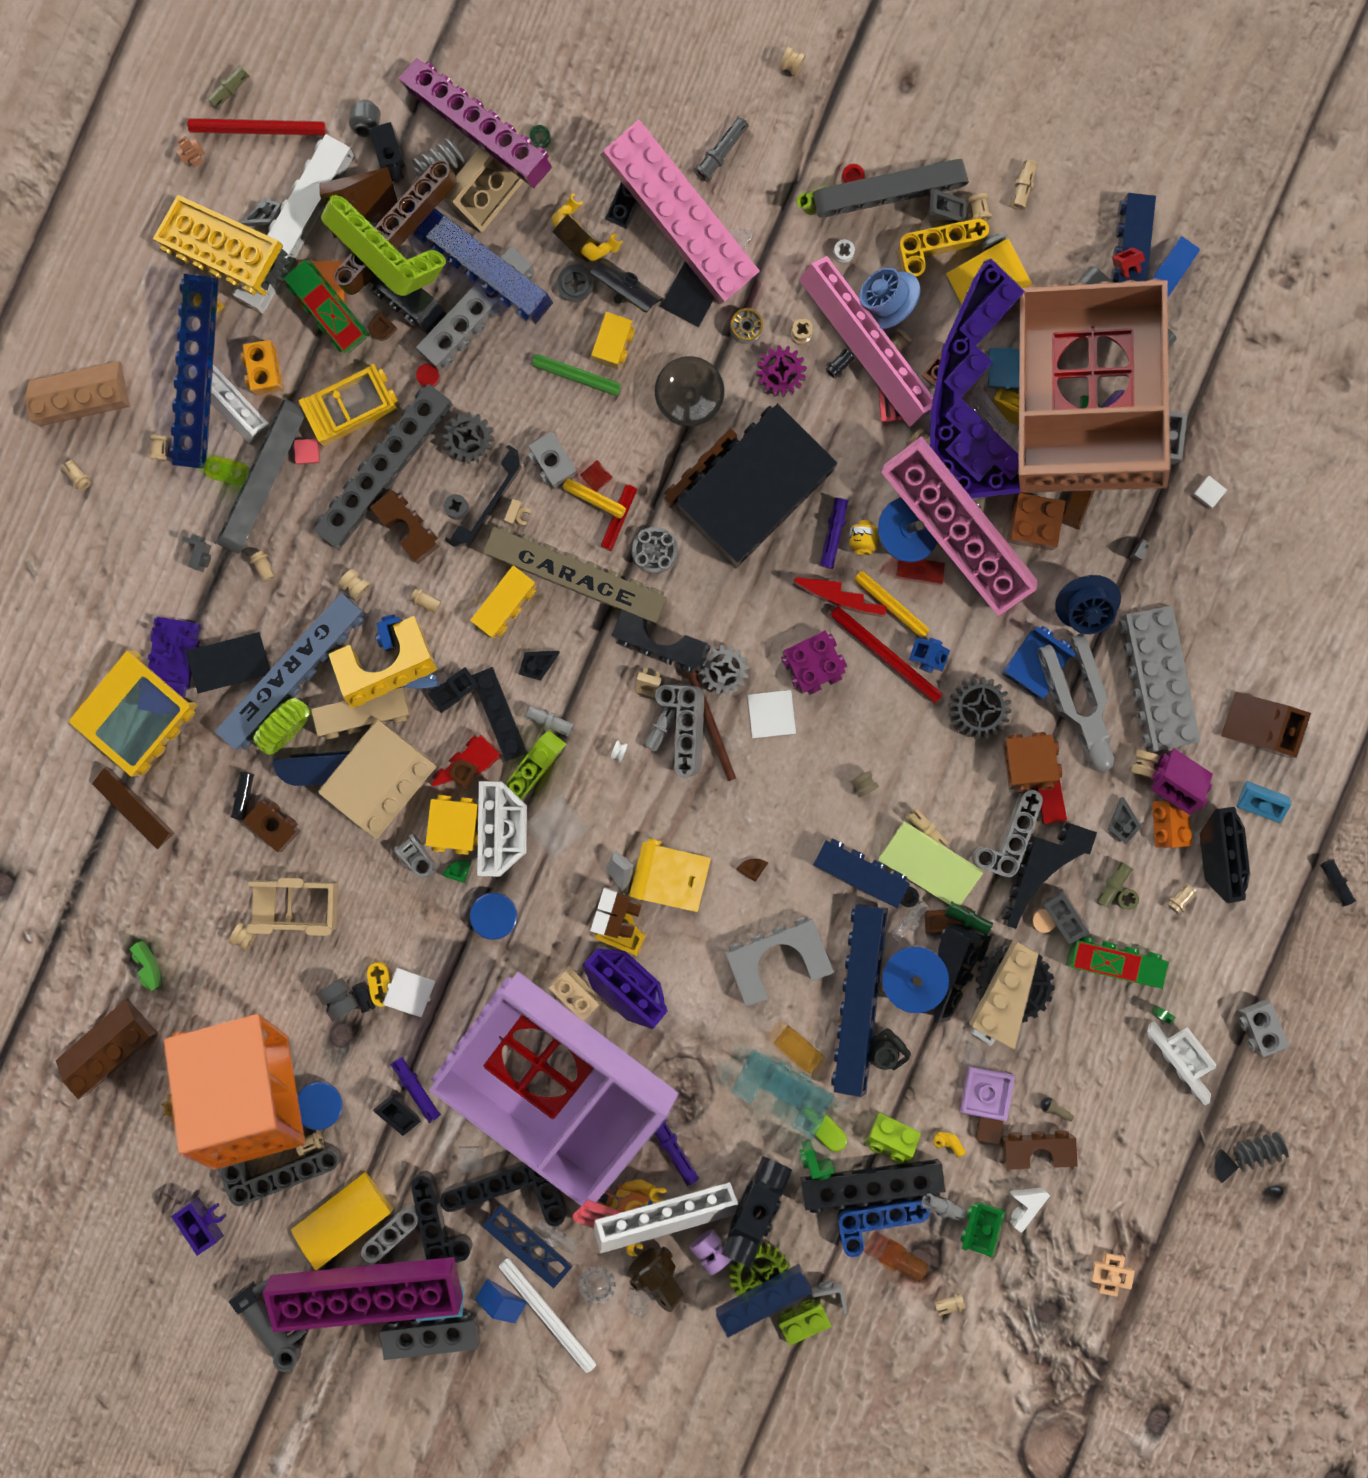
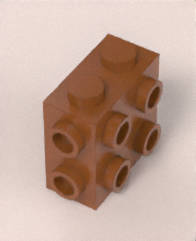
M1037 732L1032 734V737H1023L1022 734L1009 736V739H1006L1003 743L1009 790L1016 789V792H1026L1031 787L1048 790L1054 788V785L1062 778L1061 764H1057L1056 755H1059V745L1057 741H1054L1053 734L1046 735V732Z

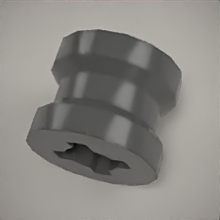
M453 494L446 498L444 510L452 519L460 520L469 513V504L461 495Z

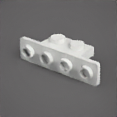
M1152 1021L1148 1027V1037L1151 1042L1160 1047L1165 1060L1174 1065L1179 1078L1183 1082L1186 1081L1191 1087L1193 1096L1197 1100H1201L1204 1105L1209 1104L1211 1093L1199 1077L1215 1069L1216 1063L1188 1027L1168 1038L1157 1023Z

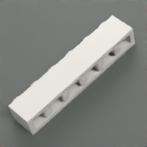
M726 1183L597 1219L594 1223L593 1233L599 1252L604 1253L735 1215L738 1202L731 1183Z

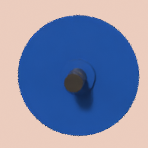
M902 497L891 501L883 509L878 522V534L883 547L892 557L904 562H916L930 555L937 545V540Z
M908 947L896 952L888 960L883 971L882 982L888 999L897 1008L909 1013H923L935 1008L944 999L949 986V975L944 962L937 954L922 947Z

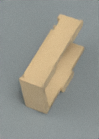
M280 878L278 881H249V886H253L252 923L247 924L248 933L270 934L273 932V929L305 930L307 935L328 936L337 928V882H304L301 878ZM276 887L288 888L287 922H275ZM292 888H328L327 922H291L293 918L291 913Z

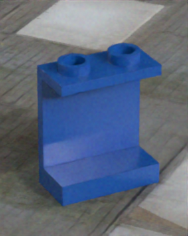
M1037 626L1031 630L1002 671L1004 676L1038 700L1045 698L1049 692L1047 690L1049 687L1038 658L1037 649L1051 645L1055 650L1061 669L1068 659L1076 654L1071 650L1072 646L1062 639L1058 641L1052 636L1053 632L1044 626H1041V628Z

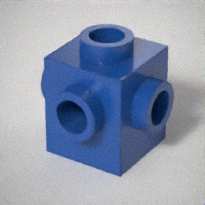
M916 638L909 660L919 664V669L925 672L932 673L933 670L943 672L950 650L942 646L943 642L940 640Z

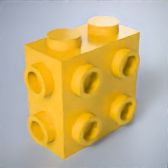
M437 795V799H431L425 846H432L431 851L445 852L446 848L455 849V854L468 855L469 851H474L475 846H478V804L474 803L475 799L461 797L459 802L451 801L452 796Z

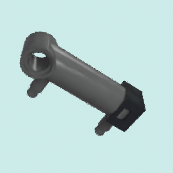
M269 1278L257 1286L252 1281L237 1292L228 1302L237 1315L240 1313L243 1315L273 1357L275 1368L281 1372H288L295 1367L301 1357V1348L296 1341L307 1332V1329L295 1330L289 1335L285 1331L273 1332L266 1304L261 1299ZM282 1353H289L292 1360H286Z

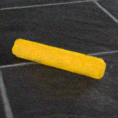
M570 478L566 479L563 484L565 491L617 518H622L626 511L623 505Z

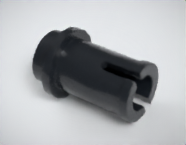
M843 349L832 363L829 362L825 370L834 379L841 377L842 371L855 360V357L849 350Z
M365 981L352 986L353 991L351 992L352 995L355 994L361 1013L368 1012L376 1007L368 991L369 985H366Z

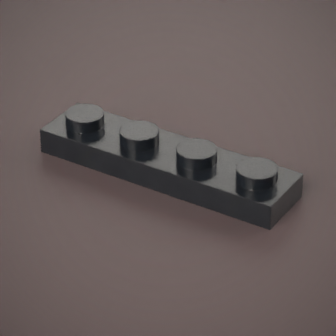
M491 667L473 674L472 677L479 685L476 690L505 761L507 762L527 754V749L494 668Z

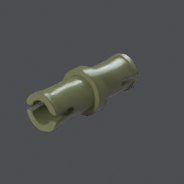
M238 65L226 79L223 78L220 81V86L207 99L219 109L231 95L234 96L237 93L236 90L250 75Z
M1120 861L1111 878H1107L1105 881L1107 884L1098 898H1096V901L1109 909L1119 891L1122 892L1124 889L1122 886L1134 869Z

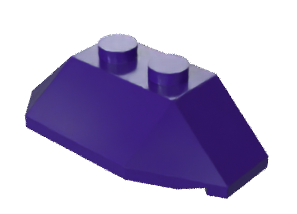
M597 948L582 965L592 989L627 1021L654 1029L668 1012L660 982L627 952Z

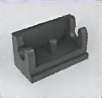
M1064 889L1058 891L1057 895L1053 898L1049 897L1046 899L1044 906L1069 945L1089 934L1088 926Z

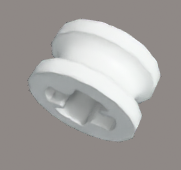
M843 239L838 241L833 251L834 258L840 263L851 261L855 247L849 240ZM843 246V249L845 247L849 248L848 256H845V254L841 256L839 254L840 247Z
M617 740L610 760L617 759L618 763L621 764L628 744L622 745Z

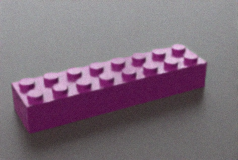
M455 1257L270 1275L263 1291L273 1332L459 1315L463 1300Z

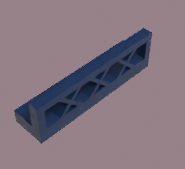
M503 1204L493 1214H490L482 1226L553 1289L573 1266ZM501 1212L509 1218L510 1227H506L496 1218ZM523 1230L527 1234V1242H523L513 1231ZM531 1246H541L545 1249V1258H541L531 1249ZM558 1261L565 1268L559 1273L549 1265V1262Z

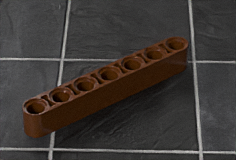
M443 160L435 161L374 227L396 250L454 188L457 181L456 176L447 162ZM353 252L334 273V280L348 295L358 293L375 275L366 264L361 265L363 261Z

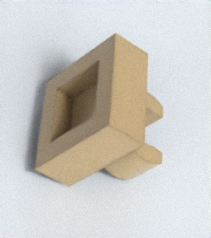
M512 499L504 521L506 524L514 527L517 522L521 526H527L528 523L521 520V515L523 513L531 515L532 511L529 508L523 507L521 501Z
M644 668L643 672L638 674L634 692L655 698L656 690L660 687L662 679L660 678V672L657 671L656 675L652 676L647 674L648 668Z

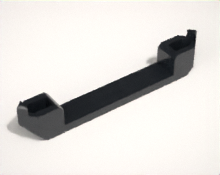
M506 446L509 451L501 461L502 467L510 473L472 530L469 531L462 525L458 526L451 539L446 537L445 542L453 547L472 544L522 469L518 450L512 446Z

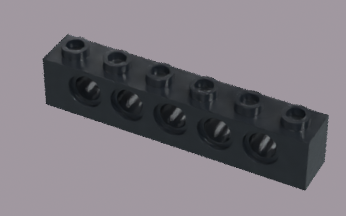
M939 1159L835 1172L831 1174L830 1178L825 1180L812 1179L811 1176L800 1177L805 1210H810L811 1213L822 1212L824 1208L833 1207L835 1210L845 1209L847 1205L851 1204L863 1207L870 1205V1202L879 1201L883 1204L891 1203L893 1199L897 1198L914 1200L917 1196L926 1195L927 1193L937 1197L940 1196V1193L946 1192L942 1163ZM917 1176L925 1177L922 1185L917 1186L913 1184ZM894 1179L902 1180L901 1186L896 1189L891 1188L890 1183ZM877 1182L879 1186L876 1191L870 1192L867 1190L868 1184ZM848 1185L856 1187L854 1193L850 1195L843 1192L844 1188ZM824 1188L832 1190L831 1196L827 1198L820 1196V1192Z

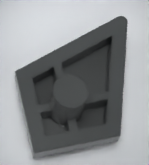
M264 198L241 220V224L245 226L270 225L280 214L282 204Z
M1121 797L1108 830L1124 844H1127L1141 828V825L1125 798Z

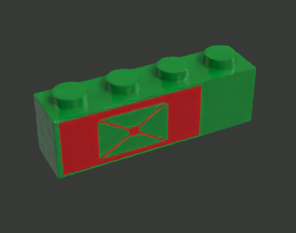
M303 260L284 277L288 283L286 285L287 289L294 296H298L303 303L301 305L309 315H314L318 320L317 326L323 333H328L333 339L331 342L339 352L351 353L371 336L310 260Z
M1085 936L1070 945L1066 966L1163 989L1169 961L1163 960L1161 954L1148 951V955L1139 954L1140 949L1126 946L1125 950L1116 948L1117 944L1106 941L1099 945L1093 943V938Z

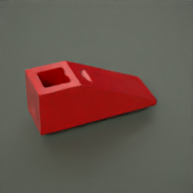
M474 735L465 744L468 748L462 753L459 751L449 759L451 764L445 770L440 768L432 776L434 781L431 785L439 786L454 781L451 778L450 769L457 761L464 760L479 767L476 774L486 772L502 754L484 735L479 737Z

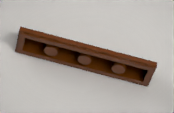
M105 767L99 773L92 785L156 849H159L174 832L110 767Z

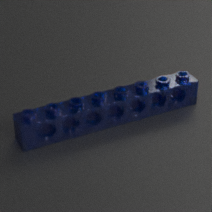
M184 274L183 279L180 281L182 303L179 304L178 315L181 318V324L177 329L179 351L175 355L178 373L174 377V388L177 390L176 399L173 400L172 404L175 422L171 425V435L174 436L173 446L170 447L169 452L172 465L207 468L219 283L218 278ZM196 294H200L202 301L196 307L193 298ZM198 318L200 327L195 331L192 328V321ZM193 342H196L199 347L196 354H192L190 350ZM191 366H195L197 369V375L194 378H191L189 375ZM191 389L196 395L193 402H190L187 397ZM189 413L194 417V422L191 426L186 422V416ZM186 437L192 439L193 445L190 449L184 444Z

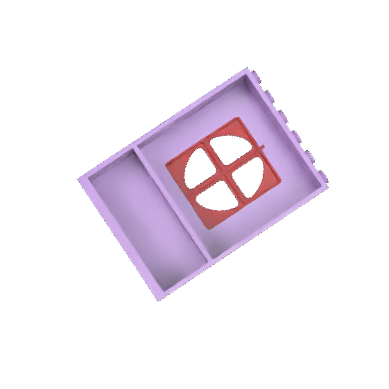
M519 972L516 973L513 979L508 976L466 1034L444 1061L443 1065L432 1077L431 1080L434 1084L429 1089L431 1093L581 1206L587 1200L598 1201L666 1119L679 1094ZM522 1029L541 1030L551 1035L552 1041L541 1055H536L513 1037V1033ZM560 1044L568 1048L575 1060L577 1067V1078L575 1081L567 1079L547 1062L548 1058ZM504 1045L510 1046L532 1064L531 1068L519 1082L513 1080L504 1065L502 1057ZM539 1071H543L566 1089V1093L556 1097L539 1096L529 1092L527 1085Z

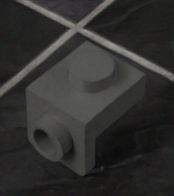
M193 534L191 538L183 536V542L194 545L188 567L204 572V569L210 564L211 555L209 553L211 545L205 543V538Z

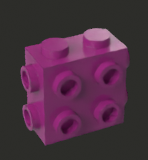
M826 630L782 652L784 655L781 657L782 663L786 670L791 669L794 676L791 678V681L796 691L801 690L802 694L808 692L811 695L822 690L820 685L826 682L832 685L842 680L841 675L846 673L844 669L847 667L842 654L837 655L834 648L837 646L833 635L831 633L827 634Z
M1175 748L1168 754L1164 753L1159 758L1157 763L1159 767L1152 776L1154 782L1151 790L1191 816L1197 809L1201 810L1208 801L1206 795L1212 787L1210 782L1213 773Z

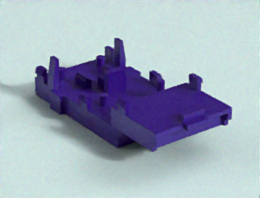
M162 617L154 618L153 624H155V628L152 627L151 632L153 633H151L150 639L152 642L151 653L147 657V660H149L148 668L185 699L186 690L190 688L192 677L186 651L199 647L200 624ZM143 678V682H140L139 686L141 694L138 709L152 711V714L165 716V714L177 715L180 712V707L147 678Z

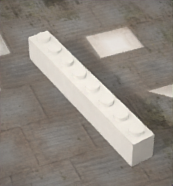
M325 134L323 140L320 139L317 142L315 154L311 160L309 159L305 163L304 173L300 180L297 179L294 182L289 199L282 203L281 213L277 220H273L269 226L267 236L283 244V249L288 253L285 258L289 260V264L284 265V268L287 270L290 269L324 210L320 197L319 183L342 178L354 157L350 147ZM282 273V274H281V276L283 277V279H284V277L286 276L287 273ZM277 279L275 288L269 284L268 290H265L267 292L265 296L258 293L253 296L244 291L241 285L238 288L234 287L233 295L241 303L264 314L282 281Z

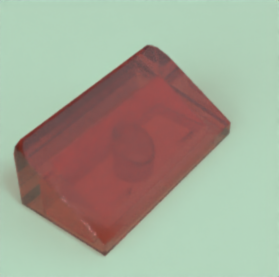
M924 559L916 562L898 560L895 579L941 586L944 580L945 563Z

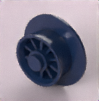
M1100 575L1079 577L1069 582L1059 592L1055 601V611L1058 618L1065 625L1072 627L1078 633L1096 634L1104 631L1114 622L1116 612L1121 603V593L1116 583L1107 577Z

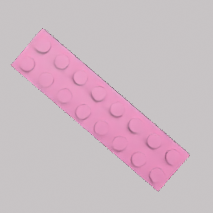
M640 120L603 150L600 155L719 304L728 300L760 272Z
M922 436L884 464L881 473L920 521L924 523V526L998 616L1037 590L1038 580Z

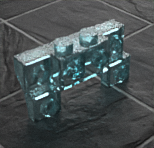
M753 1048L730 1092L752 1104L759 1089L762 1088L799 1109L800 1111L792 1124V1128L813 1139L835 1095L812 1082L813 1078L805 1072L800 1071L798 1074L791 1070L792 1065L781 1059L777 1062Z

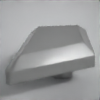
M615 851L605 868L623 893L628 895L631 890L634 865L630 863L628 858Z

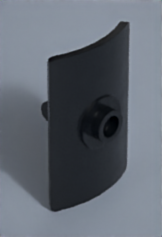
M608 259L600 261L590 272L593 277L617 293L613 298L617 304L626 299L647 313L656 303L663 300L661 296L638 281V277L635 274L625 272Z

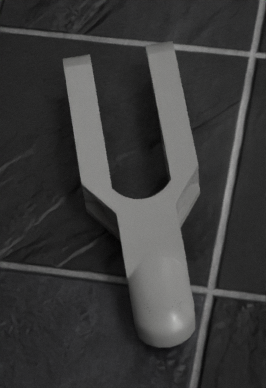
M1080 633L1077 636H1071V643L1076 653L1074 659L1078 661L1083 675L1081 679L1091 705L1090 713L1087 717L1076 713L1053 647L1046 645L1038 648V658L1057 713L1074 725L1091 769L1097 772H1107L1114 764V757L1109 745V735L1102 718L1107 695L1085 635Z

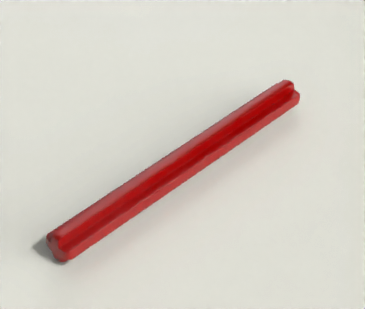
M190 118L187 123L190 133L324 136L326 134V124L323 121Z
M837 606L831 612L830 616L929 700L936 703L941 698L942 692L843 609Z

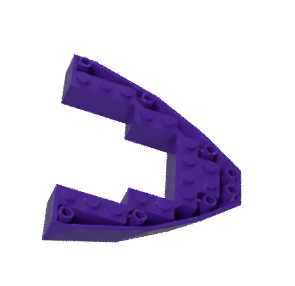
M992 258L985 260L976 273L945 341L931 407L930 447L971 498L1020 493L1019 454L961 399L993 363L977 347V344L1025 292ZM1115 390L1100 408L1112 405L1122 396L1125 390Z

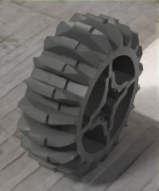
M972 677L971 686L967 680L963 681L964 689L960 686L955 688L959 695H950L951 699L956 700V703H948V707L955 708V711L949 712L948 715H956L957 719L951 722L952 725L960 723L961 725L957 731L962 732L966 728L965 736L970 737L972 732H974V739L976 740L980 738V733H982L984 739H988V731L993 736H996L997 730L995 727L1003 730L1005 727L1000 722H1009L1010 720L1004 716V713L1012 712L1011 709H1005V705L1011 704V700H1003V697L1007 696L1008 692H998L1002 688L1001 684L993 688L994 679H990L986 684L985 677H980L978 684L976 677ZM978 689V693L972 703H962L965 696L971 690ZM985 691L995 698L997 706L990 705L987 702ZM981 702V706L984 705V708H988L990 710H984L980 712V714H978V710L975 711V708L970 707L979 705V703ZM962 710L968 711L973 715L974 726L966 721ZM997 713L991 724L981 728L986 714Z

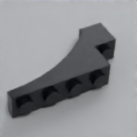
M1065 823V826H1061L1058 832L1057 839L1060 840L1059 844L1032 836L1025 850L1024 861L1021 862L1016 873L1019 876L1017 883L1012 885L1009 892L1011 901L1009 907L1006 906L1002 914L1003 925L1016 929L1022 913L1039 887L1066 863L1080 855H1090L1097 832L1071 823Z

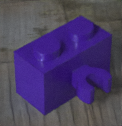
M199 1196L171 1216L196 1256L216 1244L224 1236L216 1223L221 1222L227 1216L225 1213L219 1217L214 1214V1210L220 1206L219 1203L212 1205L207 1210Z

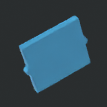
M990 347L989 359L993 363L989 366L988 387L1005 388L1006 391L1009 389H1020V350L1011 349V347H1007V349Z

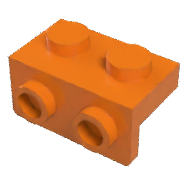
M1153 801L1155 847L1175 848L1192 846L1190 815L1178 809L1169 801Z

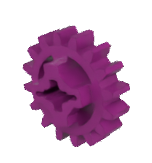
M778 345L775 352L772 348H769V355L762 354L761 359L763 362L757 363V367L761 370L756 372V376L762 377L758 384L759 386L766 385L764 390L766 393L770 389L773 390L774 397L777 395V392H781L783 398L786 391L793 395L795 392L794 387L800 389L802 386L799 380L805 381L806 378L804 374H801L807 369L806 366H801L804 358H797V350L790 353V346H787L785 351H783L781 346ZM775 358V363L766 368L767 364ZM785 358H788L793 363L790 364L787 360H785ZM780 363L783 371H785L783 380L782 376L780 375V372H778ZM796 375L793 382L787 385V380ZM769 379H773L778 385L773 384Z

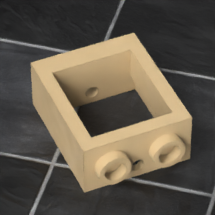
M570 966L549 987L583 1021L600 1005L602 997Z

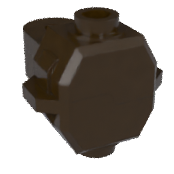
M664 1246L662 1248H649L629 1267L627 1272L631 1278L629 1283L638 1292L640 1290L651 1292L657 1303L665 1311L672 1312L684 1299L682 1290L673 1278L676 1268L671 1259L673 1255Z

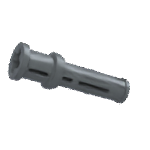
M738 116L713 149L707 150L703 161L693 168L695 174L700 179L710 182L714 171L724 164L723 158L749 127L744 118Z

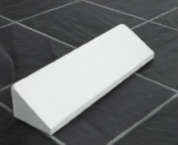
M208 358L189 368L187 378L249 444L270 426Z

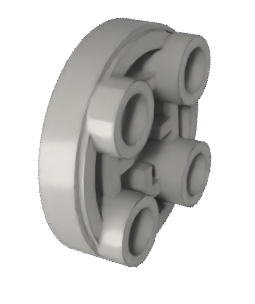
M650 527L641 530L635 537L632 544V556L634 562L641 570L650 574H660L669 570L674 565L678 556V545L673 534L666 529Z

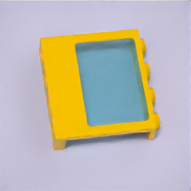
M127 650L68 722L127 774L133 777L142 776L151 768V761L163 754L166 750V743L169 740L175 739L181 732L179 729L184 722H189L196 713L194 710L198 704L195 702L188 703L140 661L142 656L137 651Z

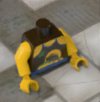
M571 194L565 204L553 214L551 222L555 229L552 232L575 255L586 262L595 261L610 252L617 253L623 243V240H615L617 234H611L607 243H601L571 214L575 213L583 203L582 200L580 203H577L573 199L576 194Z

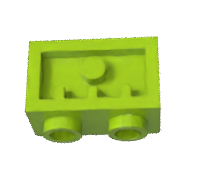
M820 1298L816 1300L808 1299L801 1304V1307L794 1310L792 1308L786 1309L777 1317L778 1325L782 1329L789 1346L832 1327Z

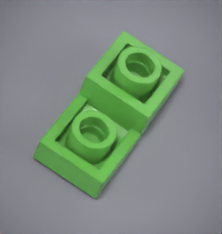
M144 941L135 943L130 948V951L133 953L132 958L136 963L144 966L137 972L141 977L139 980L145 988L151 989V991L156 990L162 986L158 964Z

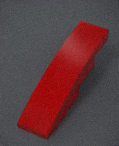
M799 577L794 579L795 586L834 606L861 614L879 617L886 615V606L863 603L864 594L842 592V582Z

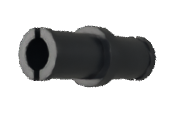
M240 771L237 789L233 792L235 799L230 817L244 820L246 818L248 802L252 799L250 792L255 774Z
M1331 859L1321 863L1320 867L1330 882L1328 886L1334 890L1341 906H1348L1356 902L1346 883L1348 880L1342 876L1335 860Z

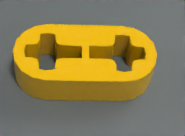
M375 962L367 970L369 990L372 1002L376 1006L384 1007L386 1005H383L381 998H377V994L380 993V986H382L383 992L387 993V985L391 983L389 967L385 963ZM376 966L379 967V970H384V974L380 977V983L378 976L372 974L376 970Z

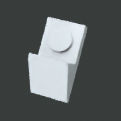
M1042 1187L1010 1191L1012 1196L1023 1204L1013 1211L1010 1221L1014 1228L1021 1233L1050 1197L1049 1193Z

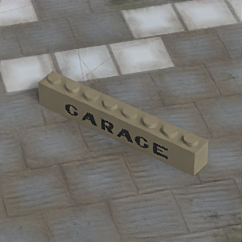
M501 526L500 529L493 527L483 552L486 556L510 566L514 565L522 571L620 611L624 610L642 617L652 624H658L667 602V597L663 596L665 592L653 587L651 590L642 587L643 583L631 578L629 582L621 579V574L612 570H608L607 573L599 570L600 566L593 562L587 561L586 564L577 561L579 557L571 553L565 552V555L557 553V548L544 543L542 547L535 544V539L527 535H522L521 538L513 535L514 531L507 527Z

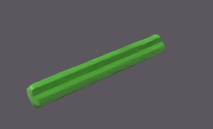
M536 354L533 358L532 365L538 369L617 396L620 392L621 384L539 354Z

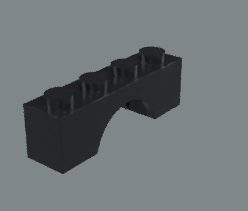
M621 610L611 634L612 637L617 639L616 644L628 649L630 645L638 648V653L650 657L651 653L659 656V661L671 665L672 662L680 664L679 669L691 674L694 670L701 672L711 647L706 642L685 635L681 640L671 645L654 643L648 633L647 621L624 610Z

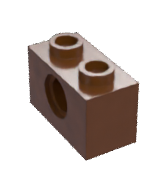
M261 800L242 822L277 853L283 852L301 830L297 828L298 823L289 815L285 817L279 812L281 808L274 801ZM271 818H275L278 822V828L275 831L269 828Z

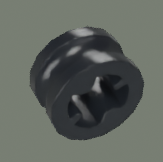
M909 886L906 893H908V890H911L914 900L912 902L909 900V903H905V898L903 897L900 904L904 907H913L919 901L918 891Z

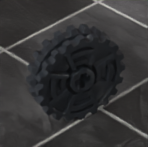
M1007 945L1002 946V951L992 950L990 958L984 957V966L978 967L977 970L980 972V976L975 977V982L979 984V987L976 988L979 996L983 997L1009 948ZM1038 954L1022 1019L1023 1023L1028 1022V1017L1030 1016L1034 1019L1037 1018L1039 1010L1045 1011L1047 1009L1045 1003L1051 1002L1053 998L1049 995L1050 991L1055 990V986L1050 982L1054 979V975L1047 971L1050 966L1045 961H1042L1043 957Z

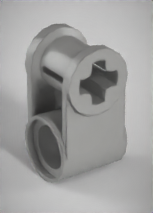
M413 833L409 835V839L403 844L394 847L396 854L416 876L429 877L435 872V861ZM422 860L429 864V869L426 873H422L419 870V863Z

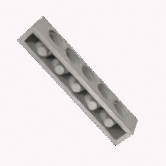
M511 246L416 346L418 352L434 365L439 372L442 368H448L454 361L453 357L457 352L464 351L470 344L469 340L484 330L485 323L500 313L501 306L506 301L510 302L516 296L517 289L522 284L526 285L532 279V273L534 272L532 264ZM507 273L515 275L511 281H505L503 277ZM495 289L499 291L495 298L487 297L490 290ZM476 306L483 308L479 315L471 313L472 309ZM458 324H467V328L464 331L457 332L455 330ZM443 340H450L451 344L448 348H440V343Z

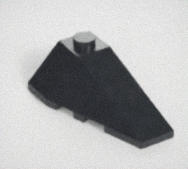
M959 924L946 926L942 931L938 956L947 968L949 986L944 999L934 1009L935 1022L940 1023L951 1019L963 997L961 990L974 977L971 971L977 961L982 962L993 936L989 933L985 936L973 928H966Z

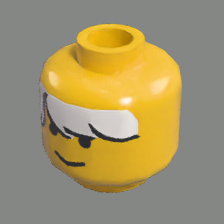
M860 520L859 524L853 525L850 528L848 545L854 550V554L872 555V552L878 549L880 539L878 527L873 526L872 521Z

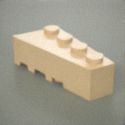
M1013 940L969 1022L975 1029L1013 1049L1016 1047L1038 953Z

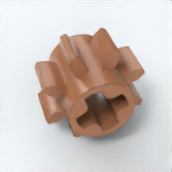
M184 136L177 141L180 147L175 151L185 165L191 163L196 167L204 162L201 155L205 154L195 137L189 140L187 136Z

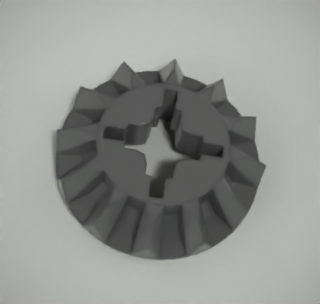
M570 265L559 273L557 288L560 295L567 301L578 303L581 300H586L593 292V276L584 266ZM574 275H576L578 282H582V285L578 286L577 292H575L573 286H569V283H573Z

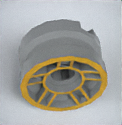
M751 308L737 311L730 323L732 337L742 344L755 342L763 330L761 315ZM746 321L749 322L751 327L749 330H744L742 327Z

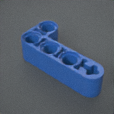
M917 1196L914 1200L899 1198L893 1199L891 1203L875 1202L870 1203L868 1206H850L841 1209L837 1215L843 1250L849 1257H858L864 1250L862 1232L925 1222L930 1216V1209L922 1206L923 1198ZM918 1205L921 1206L920 1213L915 1212ZM904 1207H907V1208H908L907 1212H908L909 1215H907V1213H906ZM892 1209H900L901 1213L898 1217L892 1218L889 1216ZM870 1212L878 1214L877 1219L874 1221L866 1220V1216ZM847 1216L855 1218L854 1222L850 1225L843 1224V1219ZM855 1239L858 1241V1245L855 1248H848L846 1246L847 1242Z

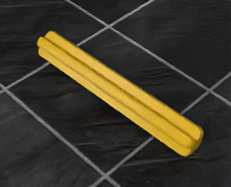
M860 571L855 576V582L879 603L886 606L888 611L919 638H924L928 634L930 629L868 574Z

